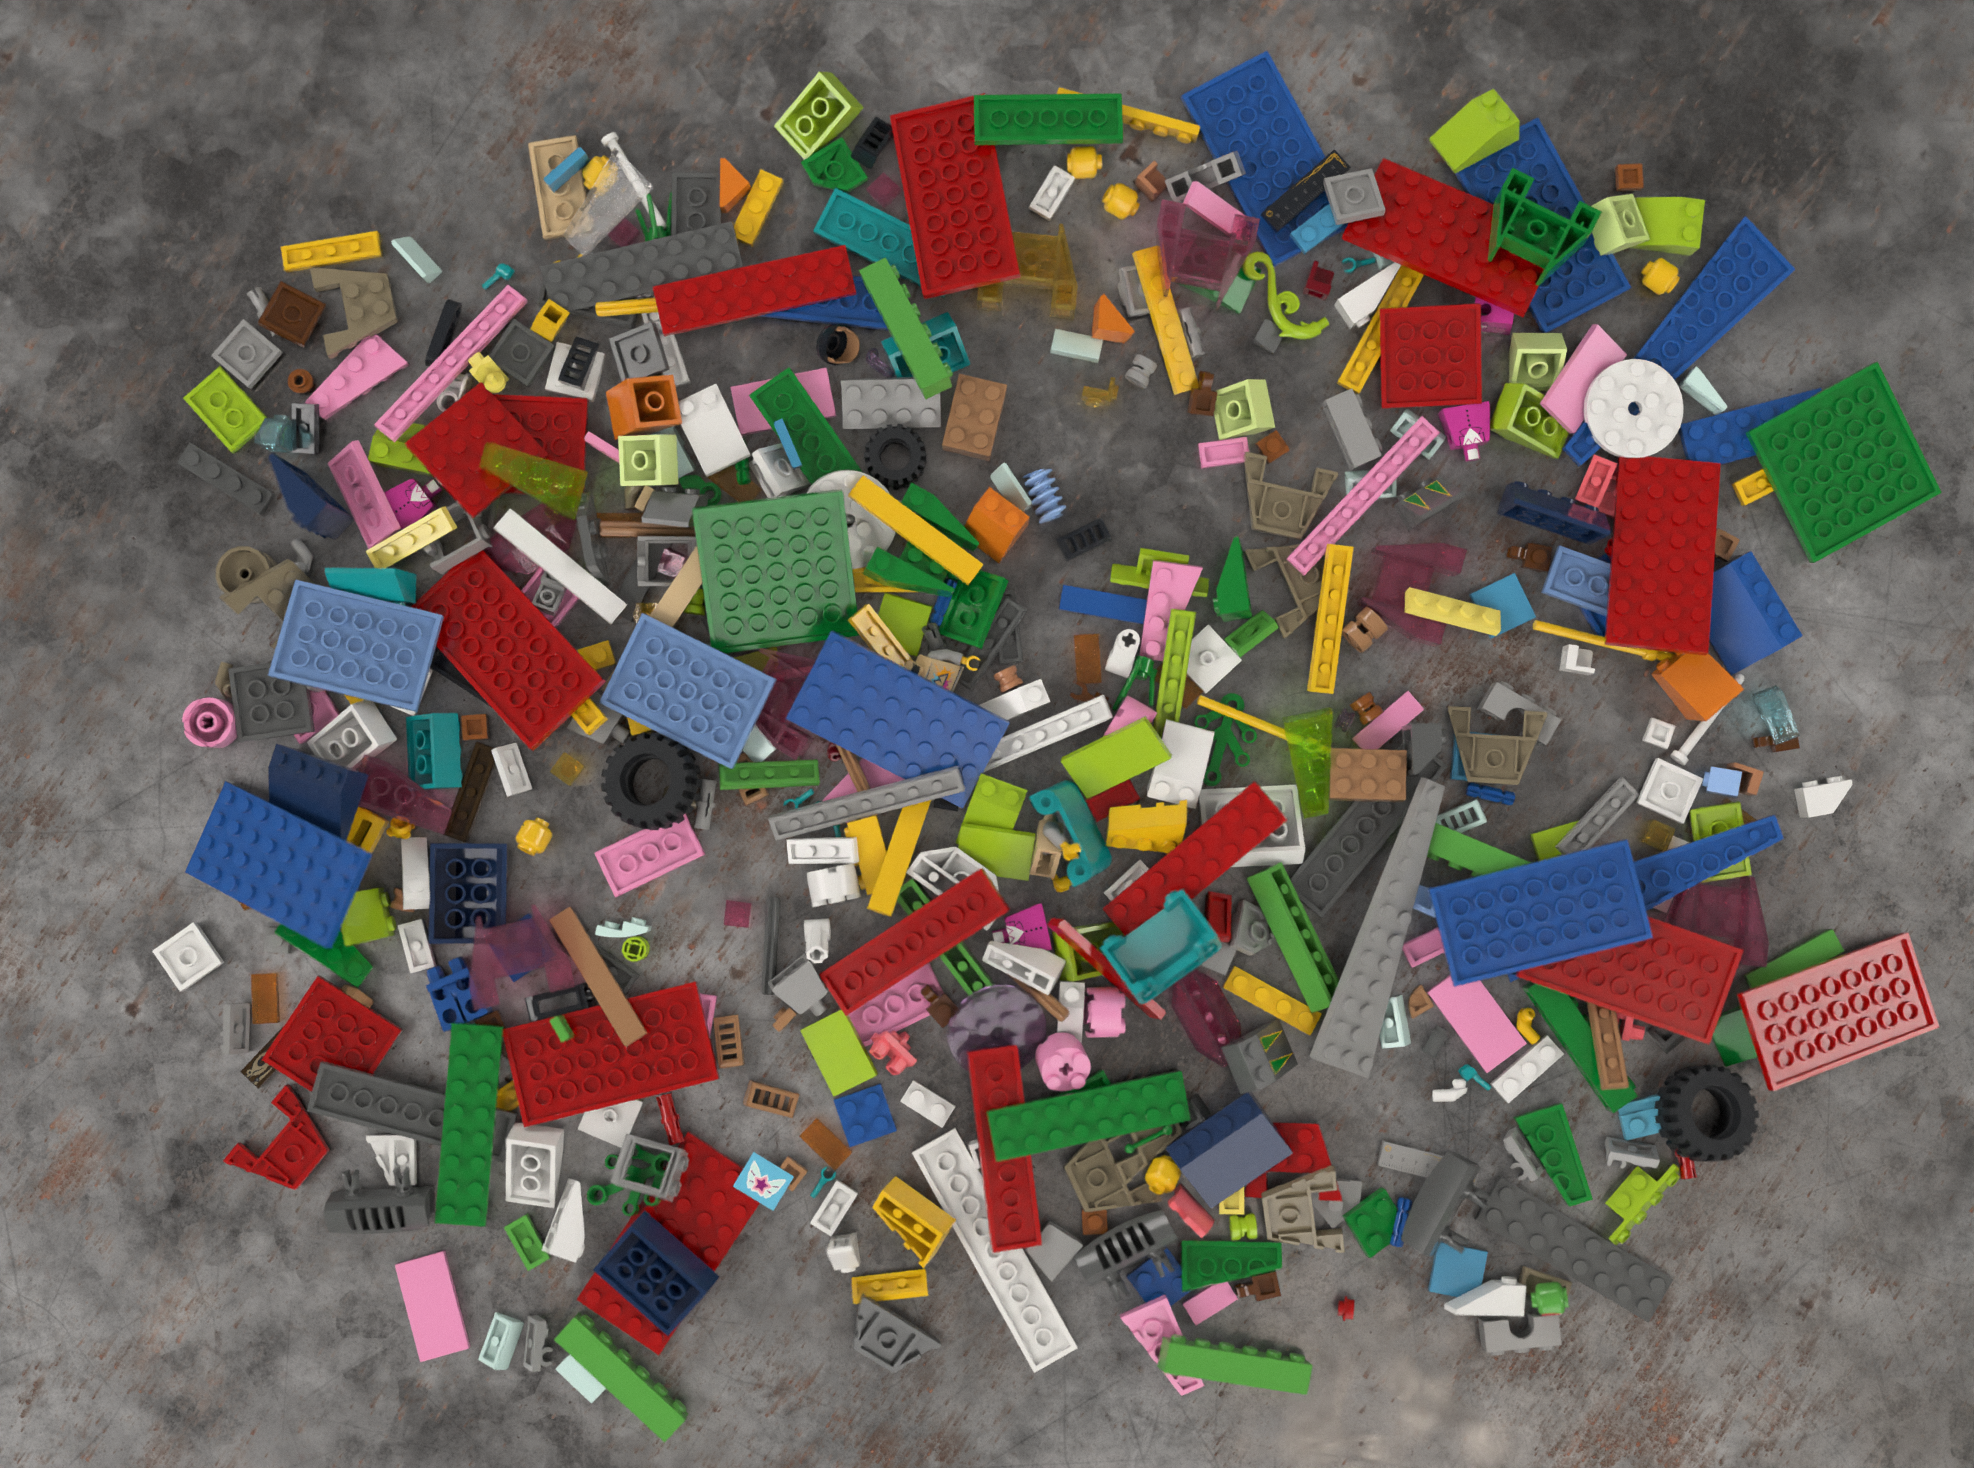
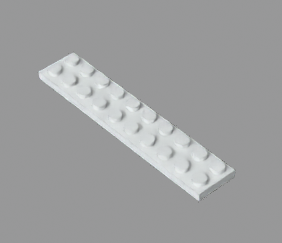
M956 1127L914 1150L912 1154L943 1210L956 1219L953 1224L955 1232L1033 1372L1039 1371L1077 1349V1344L1024 1249L992 1253L982 1174L979 1169L975 1168L973 1158Z

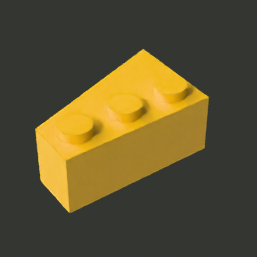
M1187 800L1179 801V805L1165 806L1164 802L1156 803V807L1141 808V805L1111 807L1107 821L1106 846L1168 854L1183 841L1187 822Z
M896 1176L881 1191L872 1207L892 1232L896 1230L905 1241L903 1245L907 1250L911 1248L920 1259L918 1263L922 1268L937 1253L956 1219Z

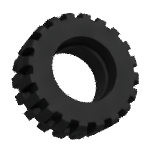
M646 733L638 734L637 738L629 737L625 739L624 746L618 744L613 749L616 752L613 757L608 756L605 762L609 765L607 770H602L601 775L605 777V783H601V789L603 792H607L604 800L607 805L612 806L611 812L615 816L620 817L621 821L626 824L649 830L671 828L674 822L678 824L685 819L683 815L685 813L690 814L693 811L694 807L691 806L693 800L697 802L699 800L700 794L696 793L697 787H702V780L697 777L701 770L694 763L696 761L694 755L688 752L687 747L655 733L651 735ZM651 759L662 760L666 763L670 772L669 789L665 796L657 803L652 805L642 804L634 793L633 781L635 774L645 762Z
M1698 1065L1675 1071L1674 1076H1669L1664 1081L1666 1087H1660L1657 1093L1660 1096V1100L1655 1101V1109H1658V1116H1655V1121L1660 1123L1661 1129L1658 1131L1661 1137H1667L1666 1144L1670 1149H1677L1678 1155L1683 1158L1689 1157L1692 1161L1719 1162L1733 1159L1734 1155H1740L1745 1151L1744 1146L1751 1144L1753 1141L1751 1134L1756 1133L1758 1125L1755 1124V1118H1759V1110L1755 1111L1754 1104L1757 1101L1755 1096L1750 1095L1749 1091H1751L1748 1083H1742V1077L1736 1072L1731 1073V1070L1724 1066ZM1703 1089L1715 1097L1721 1111L1719 1127L1710 1137H1706L1697 1129L1692 1118L1693 1101L1696 1095Z

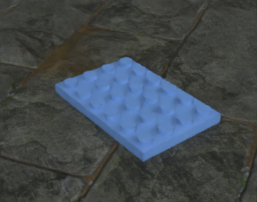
M295 580L268 676L418 712L444 616Z
M642 613L599 703L730 769H734L777 679Z

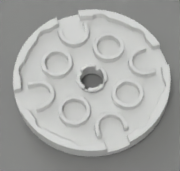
M1641 359L1620 361L1601 371L1590 384L1584 401L1585 423L1588 424L1594 441L1608 453L1624 458L1650 456L1665 448L1676 436L1683 419L1682 394L1673 377L1659 365ZM1631 402H1636L1640 412L1636 416L1631 415L1628 411V406Z
M840 470L818 479L810 486L807 493L843 490L845 512L851 513L855 518L854 523L847 527L852 569H858L867 566L877 547L887 551L893 541L895 531L849 498L848 494L863 475L885 492L890 493L878 480L868 474L855 470Z

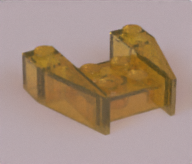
M1059 223L1058 236L1012 232L1021 278L978 287L977 309L1001 312L1004 285L1052 290L1050 317L1074 319L1078 285L1063 224Z

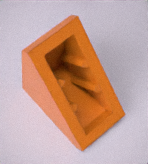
M720 158V209L722 213H728L750 192L751 186L725 158Z
M1103 294L1094 305L1092 338L1125 344L1135 331L1106 295Z

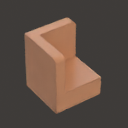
M1155 160L1137 176L1135 183L1136 187L1151 202L1167 189L1165 183L1167 179L1157 170L1158 163Z
M1735 762L1727 763L1726 769L1742 772L1738 793L1748 796L1757 795L1764 771Z

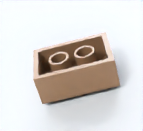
M959 374L942 443V450L990 461L1006 397V384Z
M1331 748L1328 751L1327 800L1404 802L1406 800L1407 750Z

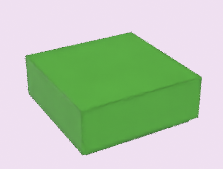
M559 1015L549 1020L561 1042L568 1041L574 1037V1033L564 1016Z

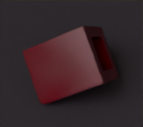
M1314 260L1302 293L1325 301L1332 287L1331 283L1334 272L1318 267L1319 262Z

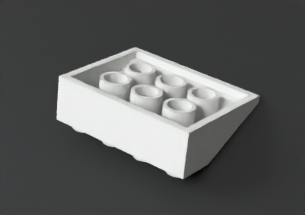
M1297 785L1260 786L1288 820L1232 867L1275 865L1280 862L1283 865L1302 864L1305 854V843ZM1246 787L1201 789L1198 798L1200 826Z

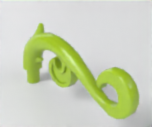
M1256 251L1250 253L1245 258L1243 271L1252 280L1259 281L1265 278V274L1256 272L1254 268L1256 262H1262L1267 267L1268 306L1274 322L1283 331L1279 334L1280 337H1292L1301 340L1311 339L1321 334V330L1329 326V321L1325 317L1310 324L1301 321L1300 324L1302 326L1291 323L1283 315L1281 304L1286 305V309L1283 311L1284 314L1290 315L1299 309V298L1291 291H1284L1277 295L1275 270L1270 257L1263 252Z

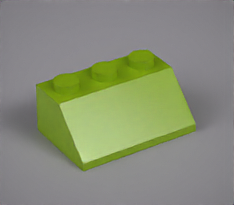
M413 423L395 443L377 429L372 438L368 460L377 466L433 477L405 447V442L426 425Z

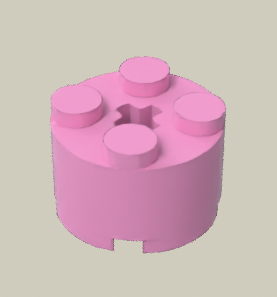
M1127 695L1103 737L1145 716L1152 723L1157 712Z
M202 698L193 701L184 711L182 717L184 733L192 743L202 747L224 748L237 738L234 708L230 702L217 698Z
M1117 987L1085 988V992L1089 994L1084 996L1083 1015L1084 1024H1089L1090 1031H1085L1087 1038L1118 1037L1120 1033H1125V1019L1121 1018V1008H1125L1124 993H1120Z
M1060 1032L1048 1036V1040L1043 1044L1040 1043L1035 1052V1061L1045 1084L1049 1089L1057 1091L1082 1088L1090 1073V1060L1083 1045L1070 1033Z

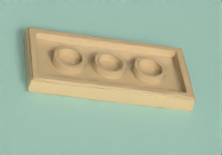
M573 135L528 143L544 240L592 233L586 187L583 184V169L581 168L554 193L543 180L544 177L579 147L577 136Z

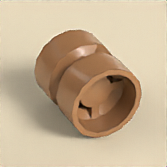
M1365 607L1356 616V621H1350L1342 629V635L1358 652L1363 653L1373 644L1372 639H1379L1388 630V627L1372 609Z

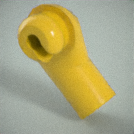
M1527 1007L1522 1008L1518 1012L1516 1028L1533 1045L1541 1036L1532 1028L1535 1011Z

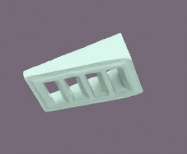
M1697 366L1691 369L1678 385L1714 415L1720 414L1728 407Z
M1478 798L1437 815L1436 823L1442 825L1440 820L1445 819L1448 828L1459 833L1487 822ZM1471 807H1473L1475 814L1478 818L1476 820L1472 819V816L1468 810ZM1459 812H1464L1468 821L1467 824L1463 823ZM1449 816H1455L1459 825L1458 828H1454Z

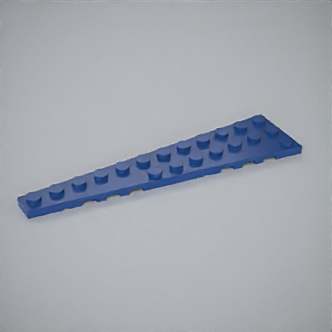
M1746 216L1743 217L1633 359L1653 362L1665 369L1675 380L1796 269ZM1636 402L1629 404V413L1636 416L1640 412ZM1585 420L1562 448L1578 467L1601 448L1592 438L1593 435Z
M1771 815L1633 861L1646 911L1784 839L1776 816ZM1517 972L1507 974L1509 982L1520 978L1516 976Z

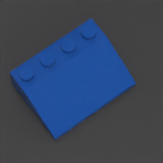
M1752 551L1744 553L1714 570L1709 642L1730 675L1741 671L1803 636Z

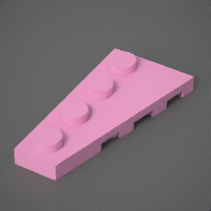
M377 334L372 337L368 336L356 346L305 402L308 404H319V415L327 420L350 405L354 399L360 395H365L371 391V388L382 381L385 382L392 377V374L406 368L410 364Z
M1153 560L1139 656L1163 661L1171 608L1186 609L1203 569L1202 566Z
M1166 1295L1119 1314L1122 1321L1129 1327L1136 1339L1143 1345L1157 1364L1162 1338H1171L1172 1334L1183 1336ZM1164 1373L1181 1396L1204 1386L1202 1379Z

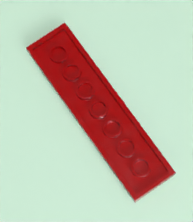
M845 245L653 286L664 337L856 295Z
M1256 781L1252 782L1104 906L1103 911L1121 932L1127 936L1164 909L1165 897L1175 890L1178 892L1183 889L1190 900H1192L1285 823L1288 818Z
M982 867L821 972L819 976L845 1016H847L1008 912L1010 908Z
M1012 1044L966 1051L992 1253L1040 1246L1042 1245L1031 1155L997 1162L994 1156L986 1112L987 1110L1024 1103L1018 1046Z

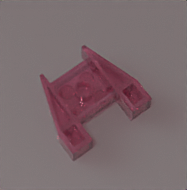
M1162 199L1155 236L1163 296L1167 297L1171 282L1218 291L1215 307H1219L1255 244L1260 219L1235 214L1229 238L1183 229L1182 224L1186 204Z
M1446 543L1376 546L1371 550V553L1383 556V561L1372 599L1361 597L1357 600V604L1363 608L1369 607L1386 624L1408 639L1433 647L1441 645L1447 623L1405 613V592L1409 587L1428 592L1434 571L1453 577L1460 574L1467 549Z
M760 648L759 652L770 658L762 672L777 680L755 725L776 749L795 760H802L814 738L792 726L793 722L787 720L786 716L816 659Z
M1742 876L1740 879V889L1702 885L1699 882L1697 885L1676 895L1666 917V923L1697 934L1734 938V947L1744 950L1739 964L1767 968L1769 940L1755 877Z
M534 903L531 904L533 917L483 928L481 915L477 916L469 981L474 1010L500 1004L495 983L496 978L543 967L545 968L550 992L575 987L570 962Z

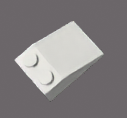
M717 384L678 401L682 419L681 426L706 477L751 456Z
M363 700L351 704L312 737L307 744L316 756L356 770L383 752L397 738L374 702Z
M1166 719L1161 739L1171 752L1172 757L1170 760L1153 767L1147 787V797L1178 805L1179 801L1187 800V807L1195 809L1215 732Z
M514 1123L506 1138V1201L555 1208L563 1156L564 1129L539 1125L524 1127L523 1123Z

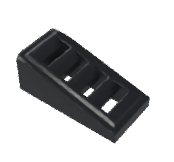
M875 116L855 145L851 154L852 159L872 169L893 136L892 125ZM874 128H876L877 130H879V131H881L882 133L886 134V136H884L883 134H881V133H879L878 131L874 130Z
M575 336L558 381L561 384L584 391L600 344ZM579 345L591 348L590 353L579 350ZM576 354L587 357L586 362L576 359ZM573 363L584 366L583 370L573 368ZM570 372L580 375L579 379L570 377Z
M1101 517L1056 540L1067 562L1111 542L1112 538ZM1095 527H1098V530L1102 536V539L1098 540L1093 529ZM1084 532H1089L1093 541L1092 544L1089 545ZM1078 535L1084 545L1082 549H1080L1075 538ZM1069 539L1075 549L1073 553L1070 552L1066 543Z

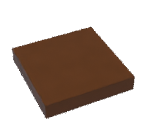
M280 281L262 313L258 325L304 348L321 318L326 304Z

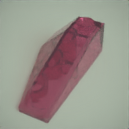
M364 754L358 771L369 776L359 806L444 835L452 810L389 762Z

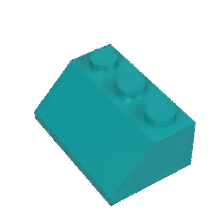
M948 312L923 322L927 324L932 336L929 337L931 343L936 342L941 350L942 356L939 357L943 364L948 363L952 373L971 365L957 326ZM890 337L881 341L895 376L913 377L893 338Z
M325 568V575L330 588L403 606L415 604L417 574L396 568Z
M429 713L406 717L409 791L461 787L463 775L460 765L461 746L459 743L460 722L458 720V713Z

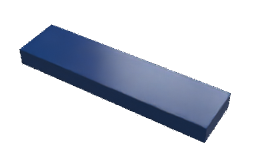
M1063 585L1059 610L1143 625L1147 600Z

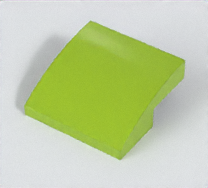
M885 592L878 616L905 651L917 657L924 636L922 628L923 626L927 627L932 606Z

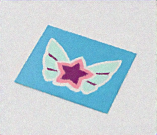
M753 1152L733 1187L774 1211L794 1176Z

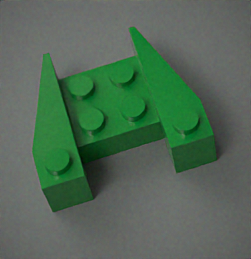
M1512 168L1494 201L1488 261H1492L1499 247L1543 268L1536 285L1540 286L1585 244L1602 212L1579 201L1569 219L1525 198L1535 178Z
M911 483L901 503L958 546H963L974 552L979 542L932 493ZM909 541L899 558L877 547L863 572L864 575L880 584L894 588L943 597H950L955 590L953 587L943 583L949 571Z

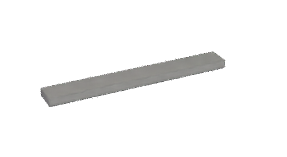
M954 766L773 814L768 817L775 840L778 841L965 791V785L959 767Z

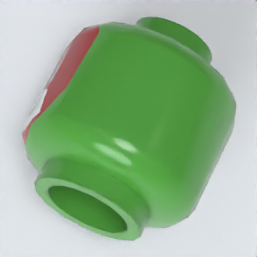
M1559 1282L1538 1283L1535 1287V1292L1531 1293L1532 1307L1538 1308V1312L1542 1316L1561 1315L1565 1312V1308H1569L1566 1287L1562 1288Z

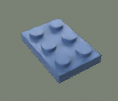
M1558 546L1541 593L1607 616L1610 564L1563 546Z

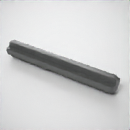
M767 897L761 987L763 995H774L768 982L776 976L780 913V898Z

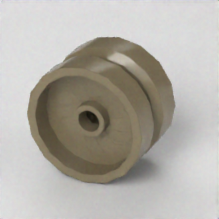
M237 546L228 550L220 557L216 566V581L224 593H230L238 589L239 585L258 578L261 573L276 566L277 562L264 552L249 546ZM255 597L250 603L258 604L262 601Z

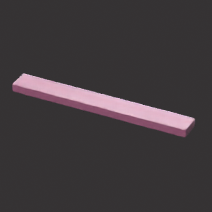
M507 285L374 424L375 427L395 443L470 364L468 359L477 352H481L528 303L527 299L510 285Z
M1421 416L1286 560L1303 576L1306 575L1325 555L1327 544H1335L1440 432Z

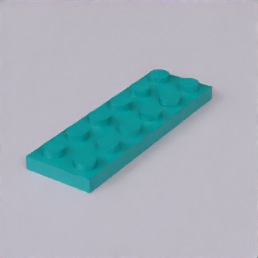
M835 188L813 233L838 246L845 245L846 250L872 263L886 257L890 266L893 264L896 266L900 277L921 287L910 225Z

